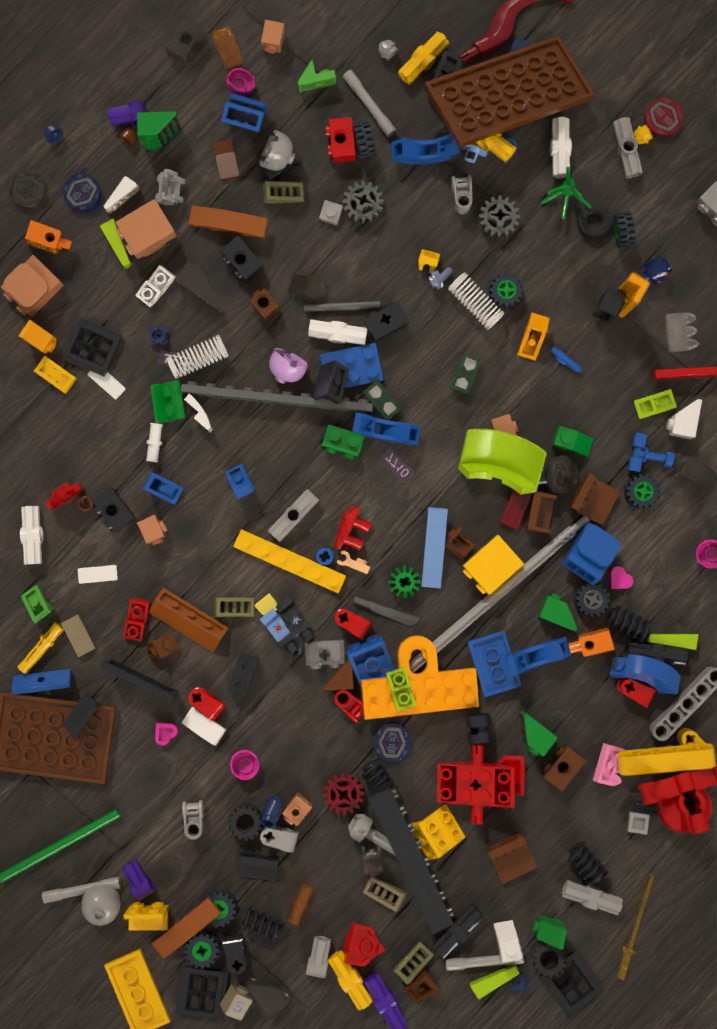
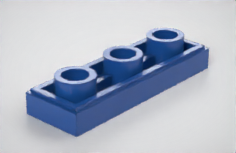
M71 669L13 676L11 691L15 695L71 687L72 671Z

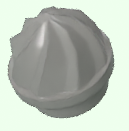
M390 40L380 42L378 51L381 57L387 61L390 60L398 51L395 47L396 44Z

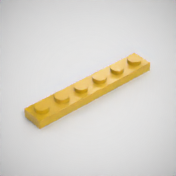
M242 529L233 546L336 593H339L346 577L339 572Z

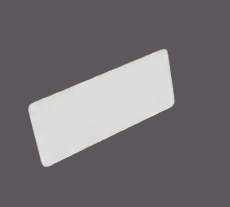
M91 371L88 373V376L114 399H117L125 390V387L108 372L105 377Z
M116 565L79 568V583L117 580Z

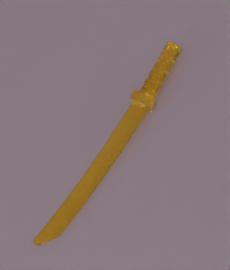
M651 874L628 947H622L624 954L617 978L623 981L625 980L631 955H635V951L632 948L655 874Z

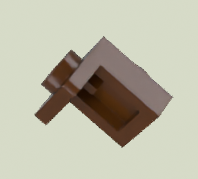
M460 525L457 530L452 529L446 538L449 540L445 547L463 560L475 544L460 533L463 529Z
M172 632L146 645L149 657L155 662L180 649Z

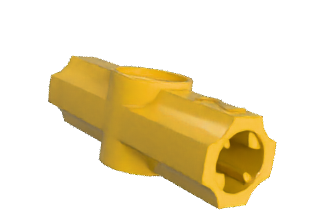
M437 32L424 46H419L412 54L411 59L398 71L401 79L410 85L423 71H427L436 61V57L449 45L447 38L442 33Z
M501 133L476 142L485 151L490 150L505 163L516 151V147L505 140Z
M342 950L335 952L328 958V962L338 976L340 986L345 993L348 992L358 1010L365 1009L373 1002V999L363 985L359 972L351 964L344 963L345 954Z

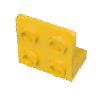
M442 805L423 821L412 823L415 830L412 834L415 839L419 838L423 847L421 851L424 855H427L429 860L440 858L465 838L447 805Z
M143 902L132 903L124 913V919H129V930H168L169 905H163L162 902H154L152 905H144Z

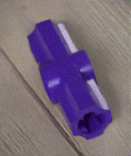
M378 972L371 974L364 980V983L374 999L373 1002L381 1016H384L391 1029H404L408 1022L398 1007L399 1004L391 990H388Z

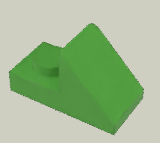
M311 60L298 81L299 92L336 84L335 71H330L329 69L315 74L313 60Z
M37 585L21 595L34 623H37L54 610V607L46 601L41 588Z

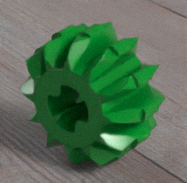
M406 566L402 567L403 573L400 572L399 568H395L398 575L396 576L391 573L390 576L395 578V581L390 580L388 583L395 584L396 586L390 590L394 591L398 588L397 597L400 596L401 591H403V598H407V591H409L411 596H414L411 589L419 591L420 588L414 586L415 583H421V580H414L415 577L419 576V573L411 575L414 570L412 567L408 573H406ZM408 577V581H410L409 586L401 587L400 579Z

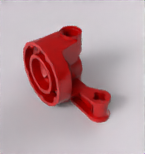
M717 764L712 768L686 772L668 779L637 786L644 800L643 806L656 803L657 814L660 820L670 830L680 834H697L710 830L708 821L712 812V804L705 788L717 786ZM682 793L688 794L694 801L695 810L692 816L688 814L689 811L684 806Z

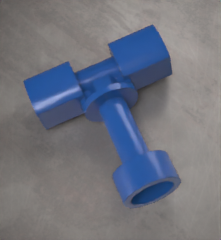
M642 433L634 434L631 446L634 450L633 456L629 458L628 472L640 473L642 462H646L647 459L663 462L664 467L672 468L675 453L666 451L665 455L649 452L648 447H645L647 435Z

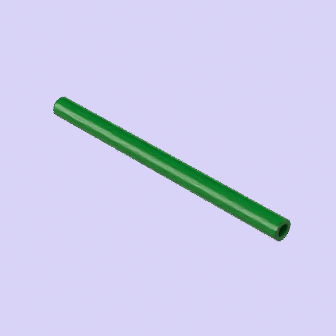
M113 810L1 872L0 882L3 883L121 818L119 810Z

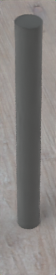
M380 301L304 305V312L380 309Z

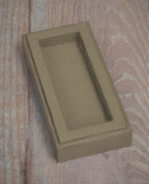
M79 614L61 623L78 657L97 648Z

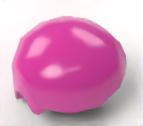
M242 68L233 69L227 75L226 84L231 93L246 97L252 93L256 86L254 76Z
M705 540L698 545L696 550L697 561L706 568H717V540Z
M242 750L232 756L230 770L235 777L241 780H249L258 773L259 760L253 752Z

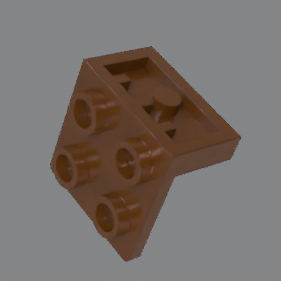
M588 473L583 478L568 508L582 516L586 515L590 520L603 525L620 492L595 479V475Z
M521 832L486 848L503 884L537 868Z

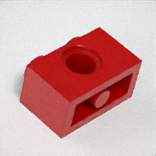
M352 117L329 119V126H326L327 138H331V145H327L328 156H332L333 163L355 161ZM338 137H343L345 142L337 143L335 140Z

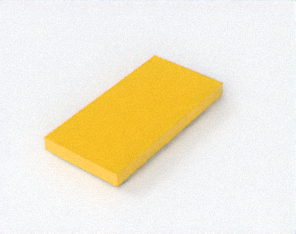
M141 948L104 965L130 1029H156L171 1021Z

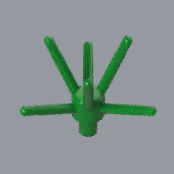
M569 166L566 167V181L563 182L562 186L549 190L547 194L552 195L541 201L543 205L563 194L565 199L562 219H565L569 196L574 195L588 209H592V206L582 198V194L575 188L574 179L570 178Z

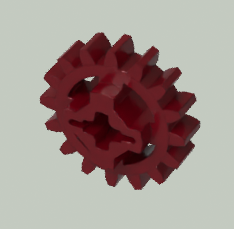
M342 772L341 777H338L335 773L334 780L330 778L327 780L330 785H324V789L327 790V792L323 793V797H327L324 803H330L329 810L331 811L335 808L337 815L340 811H343V815H346L347 810L354 813L353 808L359 809L360 805L358 802L364 801L360 797V795L365 794L364 790H360L363 784H357L358 777L352 779V773L345 776L344 772ZM340 781H347L348 783H347V784H340V783H338V782H340ZM354 787L357 791L356 799L354 798L351 792ZM331 789H333V791L336 792V796L333 800L331 797ZM339 790H341V791H343V792H344L345 790H347V796H348V797H346V796L340 797V791H339ZM341 803L349 804L347 806H340Z

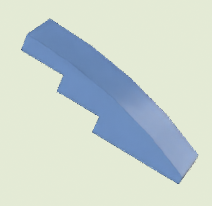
M428 507L421 587L441 588L448 513L446 508Z

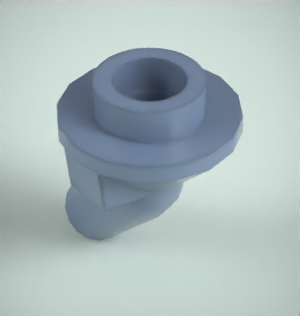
M447 267L441 274H439L438 270L432 271V276L428 277L432 288L436 287L437 290L444 286L443 281L453 273V270Z

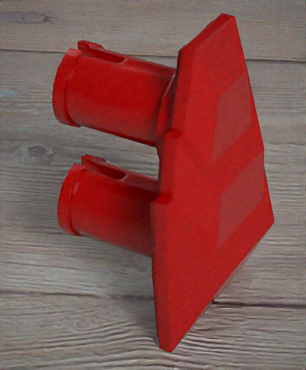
M351 506L341 515V522L335 539V549H341L344 544L358 551L361 549L364 542L363 539L349 534L352 527L364 533H367L371 527V522L357 516L360 508Z

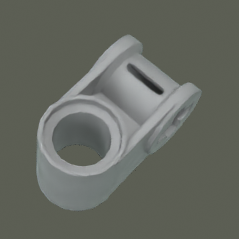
M471 175L462 178L452 176L451 185L454 208L458 213L465 214L469 212L472 205ZM465 200L468 202V205L462 206L459 204V201Z
M199 800L197 803L183 801L184 832L189 839L194 840L200 837L204 831L203 800ZM190 825H197L199 833H191Z
M264 826L261 830L260 839L266 846L278 848L285 852H294L299 832L278 826L274 828ZM268 832H272L270 839L266 835Z

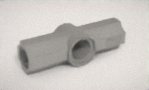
M624 117L613 121L612 124L618 144L617 153L621 157L625 178L639 176L643 172L637 151L638 142L634 138L630 118ZM623 145H629L632 151H626Z
M306 489L273 524L268 532L281 542L315 506L319 499ZM292 510H296L299 513V517L295 521H291L288 517L289 512Z
M566 880L562 888V897L580 902L587 908L593 910L601 909L618 915L621 911L623 899L619 896L603 892L598 887L592 885L585 886Z

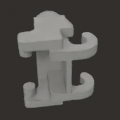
M164 169V172H160L157 177L159 192L155 196L156 202L163 205L183 203L184 199L179 194L180 185L185 184V179L179 177L177 172Z

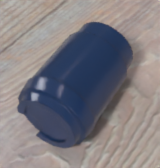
M277 796L268 798L260 820L261 824L265 827L274 828L278 823L285 805L281 798Z

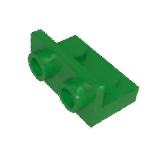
M180 380L150 386L156 423L173 422L185 418Z
M328 424L321 446L325 448V452L335 454L337 451L343 453L342 457L353 460L354 457H359L365 436Z

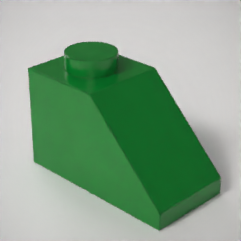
M559 426L556 428L551 446L588 457L593 439L578 431Z
M553 593L551 596L546 595L538 617L576 632L577 626L567 603L562 601L563 597Z
M538 915V919L534 920L532 929L535 932L536 938L563 950L567 932L563 922L560 919Z

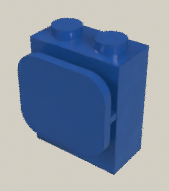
M230 93L229 101L225 103L221 121L260 132L264 127L268 103Z
M588 522L581 529L561 564L590 584L595 585L601 580L607 567L612 563L620 549L621 543L598 526Z

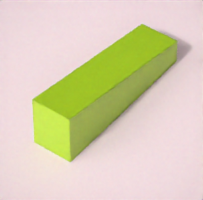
M111 219L100 227L121 264L127 269L132 265L124 243L115 230L118 228L115 220Z
M647 634L646 642L696 650L698 634Z
M516 964L470 982V987L477 998L480 999L520 974Z

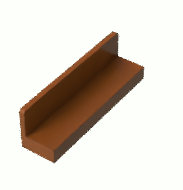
M165 588L154 599L149 610L151 615L211 652L216 650L219 642L228 630V627Z

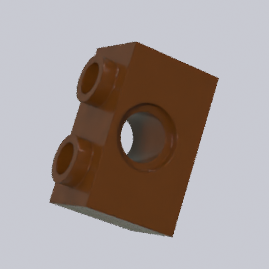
M566 744L563 747L560 746L554 753V759L551 762L548 761L542 768L543 777L560 791L566 788L586 763L581 756ZM561 762H566L567 764L564 771H558V764Z

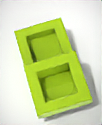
M671 389L634 401L639 419L677 408Z

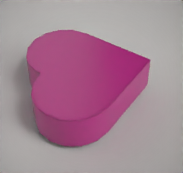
M617 566L611 569L610 589H626L633 585L632 576L626 574L624 568Z
M157 722L155 730L156 743L161 746L168 744L170 739L178 734L177 725Z

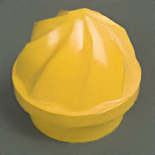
M647 125L638 126L633 134L638 144H647L653 138Z

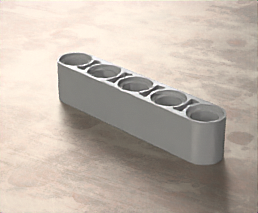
M707 667L660 714L649 727L652 737L659 741L667 740L717 689V678L714 681L710 679L711 672L716 671L717 673V668ZM699 685H702L704 691L702 694L698 695L696 692V688ZM689 698L690 706L684 708L683 701ZM675 712L677 719L674 722H670L669 716ZM662 726L664 732L662 735L657 736L656 729Z

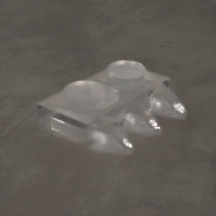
M687 312L665 315L668 353L687 352L699 345L696 340L688 338L698 331L696 328L687 325L697 318L695 315Z

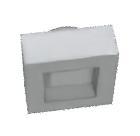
M325 200L319 220L338 225L343 205Z
M629 811L627 831L647 834L650 815Z

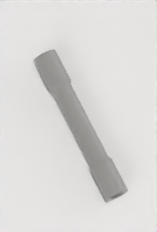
M348 70L343 75L344 80L355 91L386 136H392L396 132L395 127L364 89L354 72Z
M114 877L99 882L42 892V899L44 903H50L84 895L86 890L95 885L97 887L109 885L112 888L119 889L121 888L120 877Z
M521 952L522 960L501 964L500 955L445 959L446 970L454 971L474 967L524 964L523 952Z

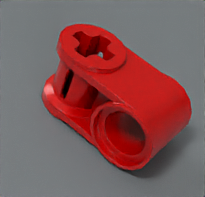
M346 609L338 610L334 616V620L339 626L362 640L372 624ZM347 613V622L343 621L340 623L338 615Z
M620 678L616 684L617 690L647 708L656 690L633 679ZM625 684H628V685L630 686V688H629V689H626V688L624 687Z
M195 687L188 696L189 703L211 721H215L226 706L220 699L211 695L202 687ZM201 693V699L196 701L194 694Z
M348 689L337 690L334 694L335 703L353 721L358 723L359 718L364 714L363 701ZM345 693L348 695V700L340 702L337 699L338 695ZM361 707L359 712L356 715H354V713Z

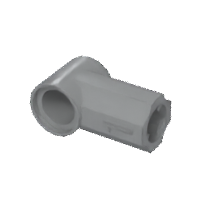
M324 936L314 937L306 975L325 978L331 939Z

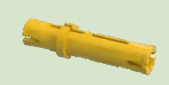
M54 622L45 635L42 634L40 641L26 658L17 666L18 669L24 674H28L45 651L54 645L56 638L64 631L63 627Z

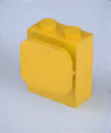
M496 535L462 566L464 567L463 573L470 580L473 578L478 583L476 585L477 589L482 594L486 592L490 595L524 563L502 538Z

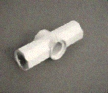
M558 117L552 120L550 155L552 157L553 177L565 178L566 167H570L572 142L569 139V119Z
M311 320L308 337L327 339L330 342L339 344L347 342L365 345L367 328L350 326L339 321H331L330 323Z
M39 506L21 507L22 527L20 529V540L23 544L24 564H42L41 543H43V529L40 526Z

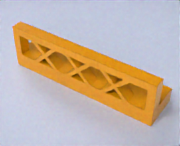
M634 273L624 281L618 289L623 291L622 294L626 295V298L618 316L623 318L639 303L650 284L648 281Z

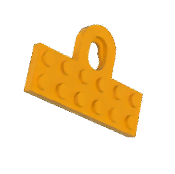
M415 635L406 638L400 644L397 653L398 669L404 667L406 669L416 706L396 711L387 677L361 680L365 720L479 707L476 668L438 671L436 648L430 640L423 636ZM415 649H419L422 652V656L426 659L427 663L425 670L418 674L411 672L409 668L411 653Z

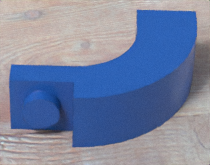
M451 134L433 140L401 138L391 142L392 161L403 164L439 163L450 160L451 156L458 154L459 147Z
M356 413L352 432L373 439L418 446L421 427L411 423L388 421L363 413Z
M566 637L553 639L509 654L506 659L511 675H519L536 666L567 658L571 655Z
M628 654V658L613 657L609 674L612 678L637 679L654 686L658 693L678 694L681 679L679 673L666 663L650 657Z

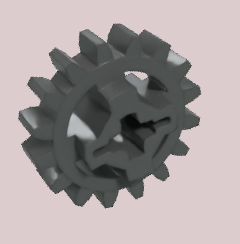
M362 180L361 185L354 182L355 187L349 186V193L344 192V197L347 198L343 200V205H347L344 207V212L349 211L348 217L354 216L355 222L358 219H361L362 224L365 223V219L372 222V216L378 218L377 211L382 212L383 210L379 206L384 204V200L380 199L383 194L382 192L377 193L378 186L372 188V182H369L368 185H365L364 180ZM370 194H373L376 202L371 199ZM363 199H365V200H366V203H364L363 205H361V204H360V201L362 202ZM350 202L356 206V211L352 208Z
M499 195L498 200L491 197V203L485 201V207L480 209V212L483 213L479 214L478 219L483 220L480 222V227L485 226L484 233L490 231V237L494 234H497L498 239H500L501 234L507 237L508 231L513 234L515 231L514 227L519 225L515 221L520 219V215L516 214L519 208L513 207L514 201L508 202L509 197L505 201L502 200L501 195ZM496 206L494 211H489V209ZM497 214H500L502 220H498ZM511 222L509 226L503 228L505 223Z

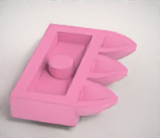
M603 743L593 781L611 786L620 784L622 782L621 778L616 775V773H619L617 753L625 750Z

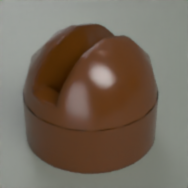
M125 129L119 135L122 141L129 146L136 140V133L132 129Z
M88 495L81 496L77 502L78 508L82 511H89L93 507V499ZM87 498V499H88V506H87V507H84V505H85V499Z

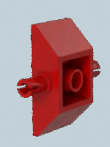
M472 744V762L438 763L437 803L470 805L471 824H475V822L483 824L484 806L515 807V767L483 762V744ZM476 780L479 784H481L480 787H477L475 785Z

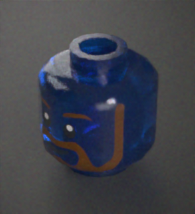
M656 257L645 263V271L642 273L646 281H651L653 285H658L669 279L670 273L673 271L666 258Z

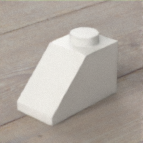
M698 399L671 416V419H668V435L686 439L695 438L702 400Z
M513 920L494 923L501 964L522 960Z

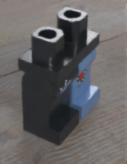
M288 596L276 606V609L283 618L272 609L260 620L279 645L287 653L289 652L296 657L302 651L298 646L299 643L304 640L307 645H311L316 641L313 633L315 632L296 603Z

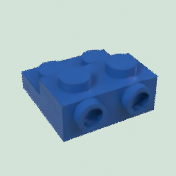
M371 636L367 639L366 643L361 645L360 643H354L349 646V650H346L360 686L361 680L387 677L386 673L395 671L382 636Z

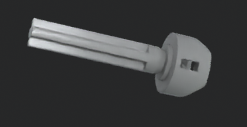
M355 814L348 826L351 838L361 842L366 837L395 855L387 837L371 828L372 819L364 814Z

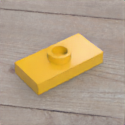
M46 356L43 357L34 370L35 373L65 394L77 379Z

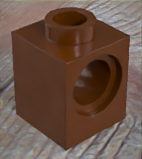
M265 288L262 291L257 290L251 296V305L265 321L280 310L279 305ZM261 300H268L269 304L267 307L261 308L259 306Z

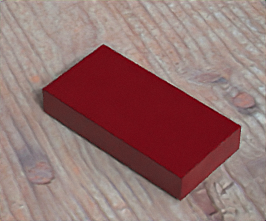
M513 489L499 523L517 530L532 495L529 493L520 495Z

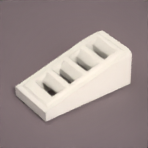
M125 176L105 203V210L109 214L115 211L140 190L138 184Z

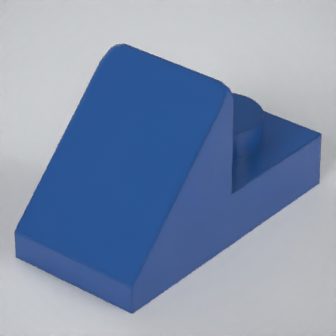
M242 464L225 472L237 499L255 491Z
M151 472L143 489L175 505L183 487Z

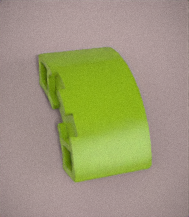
M469 429L466 433L458 469L467 479L480 478L492 480V477L501 479L502 484L511 487L520 495L537 492L546 452L536 444L507 432L490 429Z

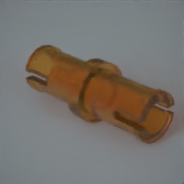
M305 884L301 885L302 887L297 899L293 901L294 907L287 920L296 926H299L304 910L308 908L307 903L313 891L312 887Z

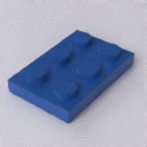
M376 343L320 354L322 365L335 360L349 368L345 389L383 381Z
M505 630L467 641L484 697L522 686L519 675L512 676L507 667L506 657L511 654Z

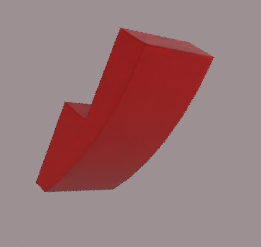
M136 598L130 599L123 638L142 642L150 601Z

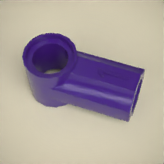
M134 101L129 103L128 106L108 108L111 126L123 124L137 126V112H146L145 102Z
M137 859L121 867L136 901H140L156 892L152 880L148 876L146 877Z

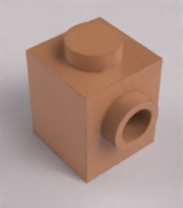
M265 20L261 45L262 49L266 52L281 53L285 34L284 23Z
M510 414L490 421L492 430L507 432L516 435V432H518L517 424L515 421L512 422Z
M152 515L137 522L146 544L152 543L153 546L163 542V538L167 536L165 533L168 531L163 520H159L157 515Z
M297 793L283 810V818L289 824L293 825L294 823L298 826L312 809L313 804Z

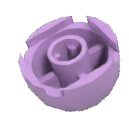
M275 348L269 361V368L272 374L275 375V380L285 384V382L291 383L301 379L308 368L307 362L293 353L291 355L285 354L286 350Z

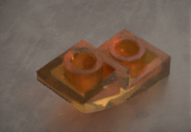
M229 26L211 32L225 69L244 63Z

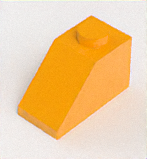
M531 312L517 355L536 360L546 335L550 318Z
M31 320L28 321L19 334L21 338L46 355L48 352H52L57 344V339Z

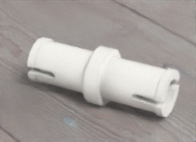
M150 423L149 440L146 442L148 444L146 461L158 462L160 445L162 446L160 439L163 424Z

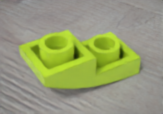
M405 667L386 673L396 711L416 706Z

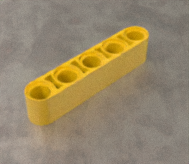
M710 743L625 750L617 753L619 774L624 776L707 769L716 766L714 745Z

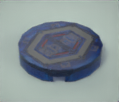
M84 173L75 174L65 182L63 198L74 211L89 212L100 202L101 187L91 175Z
M386 723L374 735V750L385 761H399L405 758L410 751L411 736L401 724Z

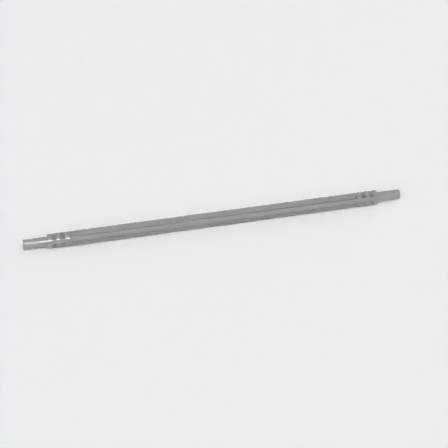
M585 515L571 527L568 526L490 595H487L433 641L436 652L438 653L577 535L576 532L590 521L589 518ZM422 652L409 662V668L413 673L426 663ZM361 707L354 713V715H356L359 712Z

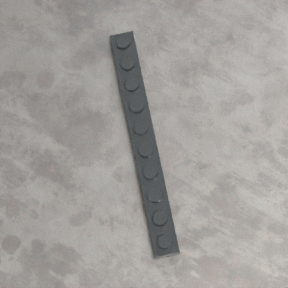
M187 381V384H182L181 386L183 394L370 414H372L373 404H369V400L358 399V402H350V398L343 397L341 403L335 404L326 398L316 401L312 398V394L301 393V396H293V392L282 391V394H274V390L263 389V392H255V388L244 387V390H236V386L225 385V388H217V384L206 383V386H198V382Z

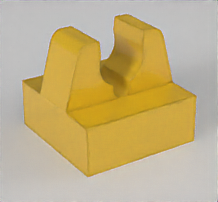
M422 249L418 261L419 270H422L423 266L428 264L430 266L429 273L434 271L440 254Z

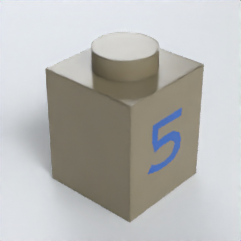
M231 984L220 1006L225 1015L241 1021L253 1000L247 988Z

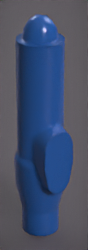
M555 346L551 349V352L560 363L567 365L575 372H582L581 366Z

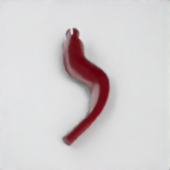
M542 0L506 1L496 12L487 34L474 41L472 48L458 55L463 61L462 65L466 66V64L476 58L482 60L498 49L510 37L514 20L519 11L527 5ZM554 0V1L572 3L573 0Z

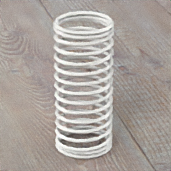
M464 272L449 286L448 290L452 291V294H455V297H458V300H461V303H464V306L470 309V313L473 312V316L476 315V319L479 318V322L482 321V325L485 324V328L488 330L504 315V312L499 309L486 320L498 306L483 317L495 302L480 314L492 299L477 311L489 296L474 308L486 293L472 304L483 292L481 290L469 301L480 289L478 287L466 298L477 286L475 284L462 296L474 283L472 281L459 293L471 280L469 278L456 290L468 277L466 272Z
M216 335V339L213 337L217 350L210 338L209 342L212 350L205 340L209 354L203 342H201L206 357L199 344H197L201 357L193 345L198 361L191 347H189L194 363L187 349L185 351L190 364L183 351H181L187 368L178 352L177 355L183 369L175 354L173 356L179 371L172 357H167V362L175 379L182 378V373L185 376L187 373L190 374V370L194 372V368L198 371V366L200 369H202V365L206 367V363L210 366V361L214 364V360L218 362V358L222 360L221 355L223 358H227L228 353L220 336Z

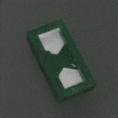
M464 352L450 389L468 395L482 359Z
M378 379L363 391L386 420L391 419L402 409Z

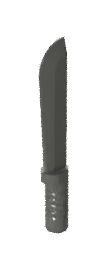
M356 596L353 600V604L371 609V612L378 613L405 625H415L420 620L416 616Z

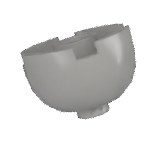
M274 130L275 136L270 135L262 153L265 159L264 162L260 160V166L272 171H279L284 169L287 164L293 162L295 153L292 152L293 144L290 138L284 133Z
M103 885V887L92 886L86 890L82 898L81 910L83 916L93 925H107L116 918L120 911V895L115 888L109 885Z

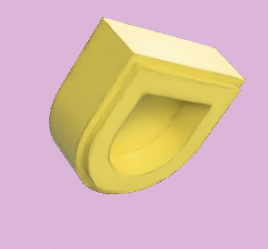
M270 593L254 605L262 615H266L272 609L277 611V602Z

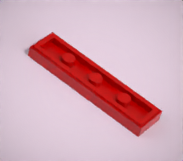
M717 367L655 370L651 373L653 380L717 377Z

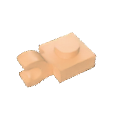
M341 551V554L346 555L347 558L344 562L338 560L337 563L339 565H346L368 574L370 567L367 566V561L360 558L354 561L350 558L348 552Z

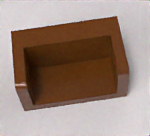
M542 492L532 493L525 530L550 534L549 526L554 500L557 499V495Z

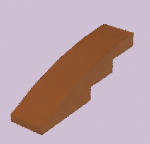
M192 205L188 224L195 227L209 228L213 231L229 232L232 235L265 238L269 220L244 213Z
M208 896L151 944L164 959L217 917L221 910Z

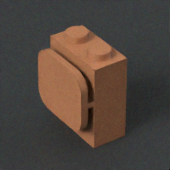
M155 199L115 222L118 226L115 229L121 240L125 238L128 243L125 246L131 256L135 255L137 259L154 253L162 248L166 242L177 237Z
M32 255L25 263L18 265L5 278L1 288L5 291L3 295L10 302L14 300L18 304L16 308L24 316L28 314L33 317L64 284Z

